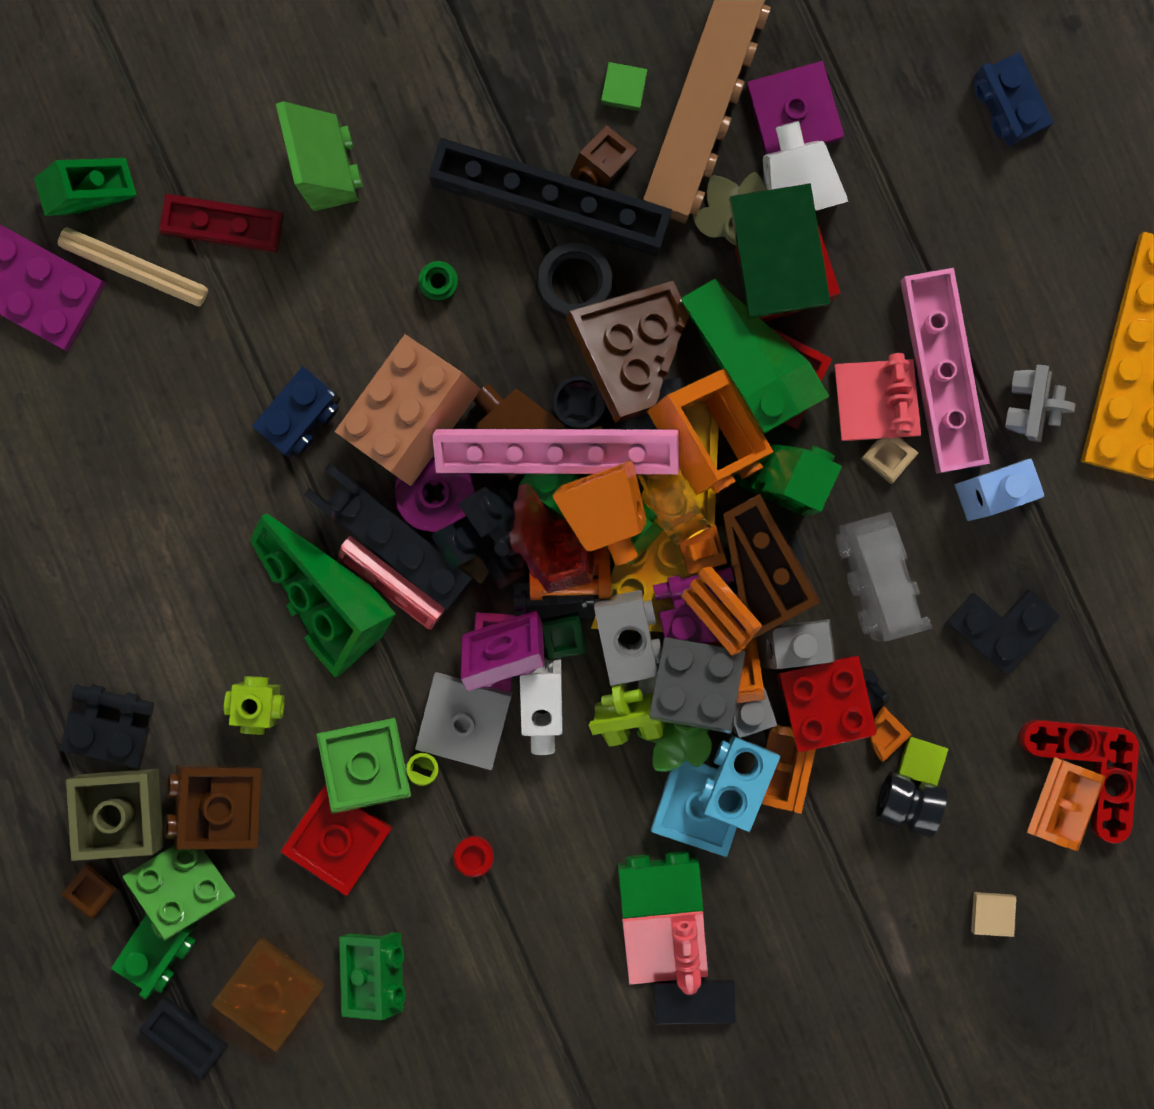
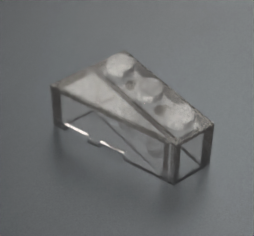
M892 512L839 526L841 534L836 535V542L841 557H848L852 572L847 573V580L852 595H859L863 610L858 612V619L864 635L870 633L871 640L887 642L932 629L929 617L921 618L915 598L920 592L916 581L911 582L905 563L907 555Z

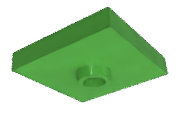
M395 718L317 733L332 814L411 797Z

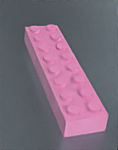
M954 268L905 276L900 282L935 472L938 474L990 464Z

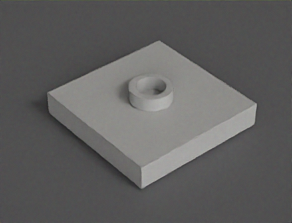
M435 672L415 750L492 770L512 692L493 687L477 688L467 692L460 678Z

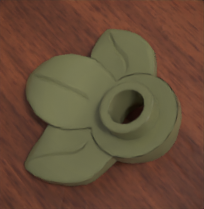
M753 172L745 178L739 187L727 178L712 175L707 188L709 207L699 210L698 215L693 214L694 222L699 230L711 238L725 237L731 244L737 246L729 198L734 195L765 191L766 186L762 178L756 172Z

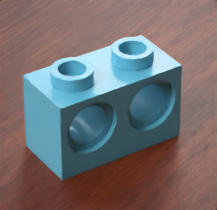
M731 735L728 743L722 741L714 758V763L719 765L714 779L707 778L698 798V801L703 802L701 809L704 814L750 832L781 756L734 735ZM742 752H750L755 758L753 768L746 773H739L734 768V760ZM726 790H735L740 796L738 805L732 810H724L718 804L720 795Z

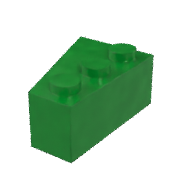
M769 444L774 452L760 461L763 468L743 480L739 474L735 479L734 485L756 495L762 493L766 500L803 517H807L822 511L842 466L833 462L835 458L833 454L815 446H812L811 450H806L804 448Z

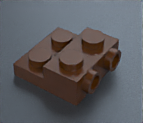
M176 765L175 774H168L167 797L174 798L173 814L166 815L165 838L172 839V845L177 850L258 849L262 769L259 767H218L217 765Z

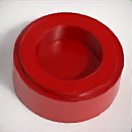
M480 836L466 837L458 843L454 851V864L457 870L467 877L482 876L492 866L494 859L493 848L486 839Z

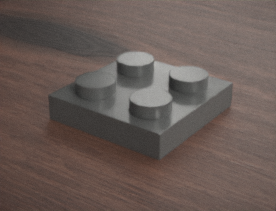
M665 637L651 704L650 719L732 733L746 656L745 651L742 650L741 653L732 656L725 647Z

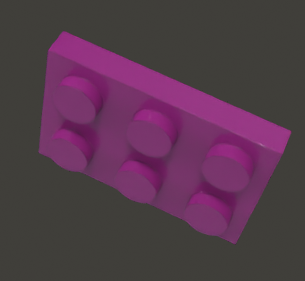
M0 224V315L68 352L106 283Z

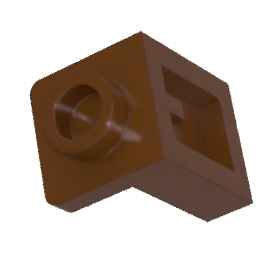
M606 125L579 153L570 175L576 180L607 189L610 182L633 159L637 149Z

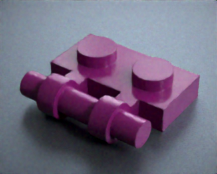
M731 567L715 570L726 584L734 583ZM677 575L668 577V582L653 585L656 601L672 598L674 607L671 610L658 612L664 638L702 644L718 641L716 636L690 606H686L685 600L681 597L685 590L691 588V582L699 578L700 575L682 579ZM706 585L707 589L714 595V597L720 603H723L718 598V596L712 591V589L708 585ZM732 614V615H731L732 618H733V619L738 623V625L744 630L745 628L743 627V625H742V624L737 620V618Z

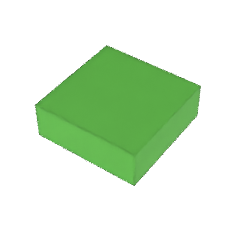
M609 62L601 104L640 111L647 69Z

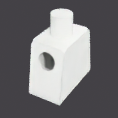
M799 121L776 127L781 151L763 156L766 190L811 183L815 211L848 202L847 195L823 141H813L804 144Z
M544 658V667L536 669L531 674L520 675L522 735L531 736V753L535 755L555 753V735L562 734L561 658L549 661L547 658ZM543 709L548 712L545 714H540L536 711Z

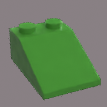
M284 101L276 103L294 184L313 212L359 201L357 189L362 188L363 183L358 164H350L347 150L354 149L349 126H341L336 114Z

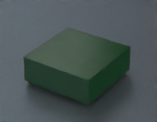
M579 612L541 619L543 641L548 661L587 653Z

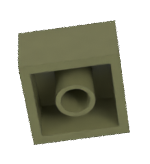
M159 769L79 774L66 779L71 861L153 855L164 848Z

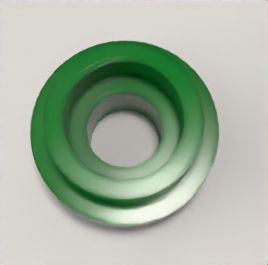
M434 261L427 264L421 270L418 279L419 287L428 299L444 301L456 292L458 276L454 268L448 263ZM437 275L446 278V284L439 289L434 288L431 284L432 279Z

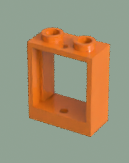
M725 368L668 394L647 411L658 430H679L680 469L696 496L710 488L714 494L721 492L736 482L733 476L737 474L741 476L742 480L753 475L763 468L760 461L774 452ZM703 402L707 405L738 458V461L720 470H717L684 414V411Z

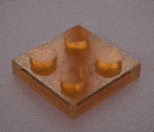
M261 937L212 1003V1006L277 1052L323 989L325 983Z

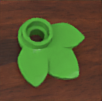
M665 722L662 737L647 740L656 744L652 761L654 769L656 771L674 770L681 766L685 760L692 766L700 767L708 759L712 750V742L707 734L709 730ZM638 729V730H637V735H638L640 738L644 739V738L642 737V734H641V732H640V729Z

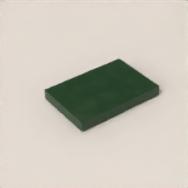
M811 183L730 196L729 202L749 319L829 306L831 302Z

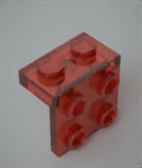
M529 483L520 485L517 500L514 502L515 520L514 528L510 532V541L513 550L517 554L520 553L528 564L532 577L540 581L547 593L592 583L595 550L589 552L585 550L566 519L556 522L553 520Z

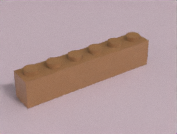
M714 0L643 199L644 201L672 209L670 219L686 224L690 213L698 215L705 192L698 190L702 177L711 178L718 155L711 153L716 139L721 141L725 139L732 119L725 116L729 102L737 104L745 82L738 79L742 65L750 67L758 46L757 43L751 42L755 28L764 29L771 9L770 6L764 5L765 0Z

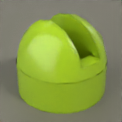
M418 753L412 756L407 763V776L413 784L427 786L434 782L438 775V763L433 756L427 753ZM414 764L423 769L433 771L431 777L412 771Z

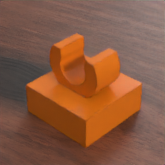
M716 525L677 536L688 575L700 572L705 567L711 566L713 568L727 563Z

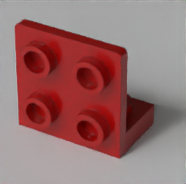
M859 656L845 657L830 663L815 664L776 673L779 689H783L796 748L799 752L876 735L877 730Z

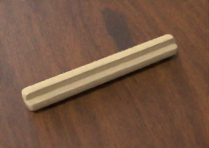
M64 228L58 238V246L64 250L195 306H202L207 297L208 289L204 285L71 228Z

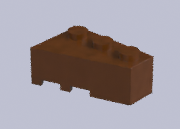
M762 493L723 514L737 583L738 597L762 625L752 639L820 603L817 592Z

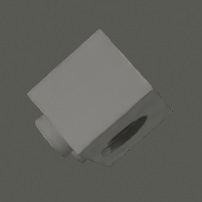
M642 590L612 595L611 599H594V610L610 686L657 677V663H660L662 649L660 639H651L649 625L656 624L652 600L644 601ZM634 629L641 634V638L634 644H626L619 639V635L624 630Z

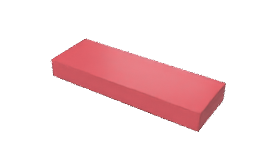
M349 536L340 547L337 557L338 561L425 628L431 630L439 621L445 608L353 537Z

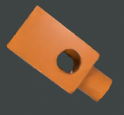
M632 460L561 485L552 495L585 550L589 552L608 546L615 565L625 564L638 557L631 537L642 532L646 526V516Z

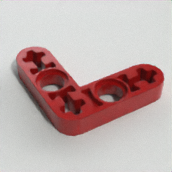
M1031 720L1025 723L1020 730L1019 740L1023 749L1028 753L1039 757L1096 762L1095 773L1106 777L1091 815V828L1097 837L1106 842L1114 844L1126 840L1131 834L1137 779L1139 742L1135 734L1130 730L1114 726L1049 720ZM1039 727H1041L1042 733L1050 736H1059V744L1041 742L1040 749H1037V743L1030 741L1031 734H1037ZM1058 728H1062L1060 735L1058 732ZM1082 730L1088 736V747L1080 753H1075L1069 747V738L1075 731ZM1118 735H1120V740L1127 742L1126 749H1121L1118 752V762L1126 763V769L1115 766L1107 767V761L1116 763L1117 753L1115 750L1110 749L1109 745L1110 741H1117ZM1112 774H1120L1125 783L1124 790L1117 796H1110L1105 789L1106 779ZM1104 800L1115 804L1123 803L1122 809L1114 807L1113 818L1120 821V827L1113 828L1111 835L1109 830L1103 828V821H1109L1112 814V808L1103 806Z

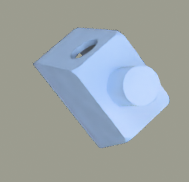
M1025 459L954 484L967 521L991 516L1045 497L1032 459ZM976 489L979 491L982 497L983 506L979 503L977 499Z

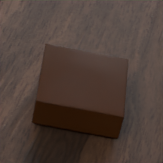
M88 862L63 891L61 896L92 920L120 886L91 862Z

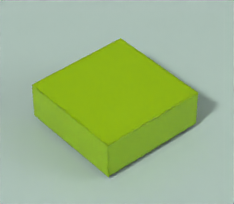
M910 736L906 741L897 773L937 786L948 748Z

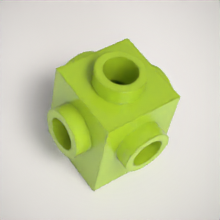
M244 676V682L233 684L232 691L226 692L224 700V714L230 715L229 725L240 726V733L257 735L264 734L265 728L278 725V719H282L284 713V695H280L281 685L268 684L269 678ZM248 699L254 700L257 704V711L254 714L247 713Z

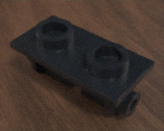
M530 582L513 584L516 617L537 610L541 619L579 612L580 618L595 617L594 595L543 596L542 600H530Z

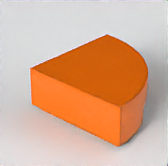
M881 706L873 716L877 733L875 736L870 737V741L875 754L884 762L912 734L885 706Z

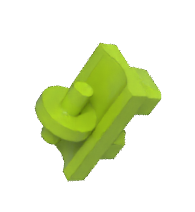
M627 683L613 685L612 694L602 696V702L595 704L594 720L589 723L592 735L602 734L609 747L622 745L627 742L630 735L629 729L639 727L642 737L646 740L661 738L665 722L652 720L649 717L654 692L642 694L641 689L630 691Z

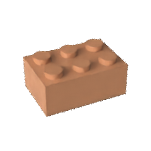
M404 334L334 432L402 481L412 486L434 455L432 436L436 429H453L481 389L463 372Z

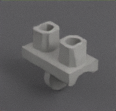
M1037 365L1036 370L1014 371L1011 392L1018 395L1032 396L1030 410L1009 407L1005 428L1007 430L1025 435L1029 441L1034 442L1042 441L1046 411H1050L1048 425L1060 426L1062 413H1074L1076 406L1073 402L1065 401V386L1055 385L1053 397L1048 399L1052 371H1049L1050 367L1046 365Z

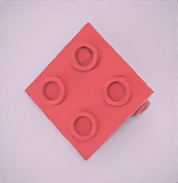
M894 353L888 356L889 361L834 365L841 441L921 436L914 359L905 360L903 353Z
M703 911L622 919L629 985L677 980V985L682 989L683 993L692 995L698 991V988L701 986V977H708Z

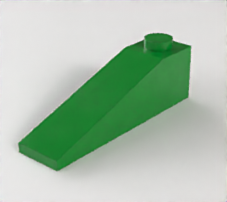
M716 279L680 298L681 303L720 370L725 368L763 434L770 432L830 397L810 362L759 317L749 319L747 306Z
M266 513L260 517L250 542L271 580L275 583H281L290 600V603L286 606L291 615L299 614L309 632L304 638L310 649L336 678L383 637L396 613L369 583Z

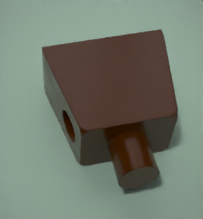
M487 384L473 400L486 415L475 426L476 429H567L563 423L518 389H515L503 399L490 384ZM506 473L512 482L522 474Z

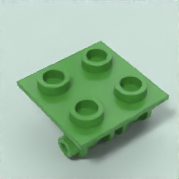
M172 846L122 876L152 921L151 927L158 938L162 936L164 941L235 898L234 893L203 849L177 850Z

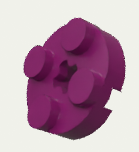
M434 455L412 486L398 477L395 486L396 504L402 517L417 529L435 533L465 517L466 515L459 506V503L475 493L469 473H436ZM430 483L436 486L442 483L445 487L442 490V494L445 496L442 502L434 500L428 503L425 500L428 492L425 490L426 485Z

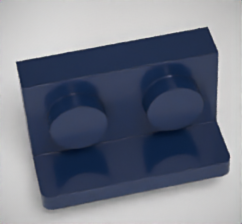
M1020 52L993 65L987 63L981 66L974 75L975 93L982 103L986 102L992 114V128L998 138L1004 139L1007 147L1050 127L1054 123Z
M302 366L252 427L276 446L285 456L291 458L294 453L299 456L312 443L314 437L310 434L320 422L326 425L336 415L340 408L336 404L341 398Z

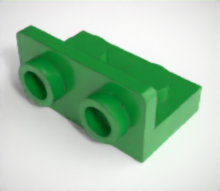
M146 914L111 969L141 988L142 991L139 996L145 1000L154 991L161 994L174 975V972L169 970L176 957L183 960L194 945L196 939L191 935L198 924L193 923L164 941L162 936L160 938L156 936L151 927L152 921Z
M391 932L383 936L345 934L340 936L342 1017L382 1021L401 1013L406 997L403 986L402 964L404 961V949L401 933Z

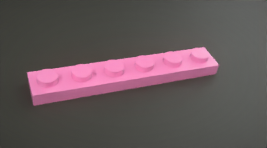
M436 429L432 435L436 473L594 474L629 460L633 461L636 474H678L680 468L679 430Z

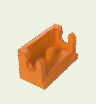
M777 724V726L769 729L766 749L777 753L781 757L761 804L802 814L816 749L799 752L796 748L792 727Z
M1054 757L1027 833L1062 847L1078 851L1106 776Z

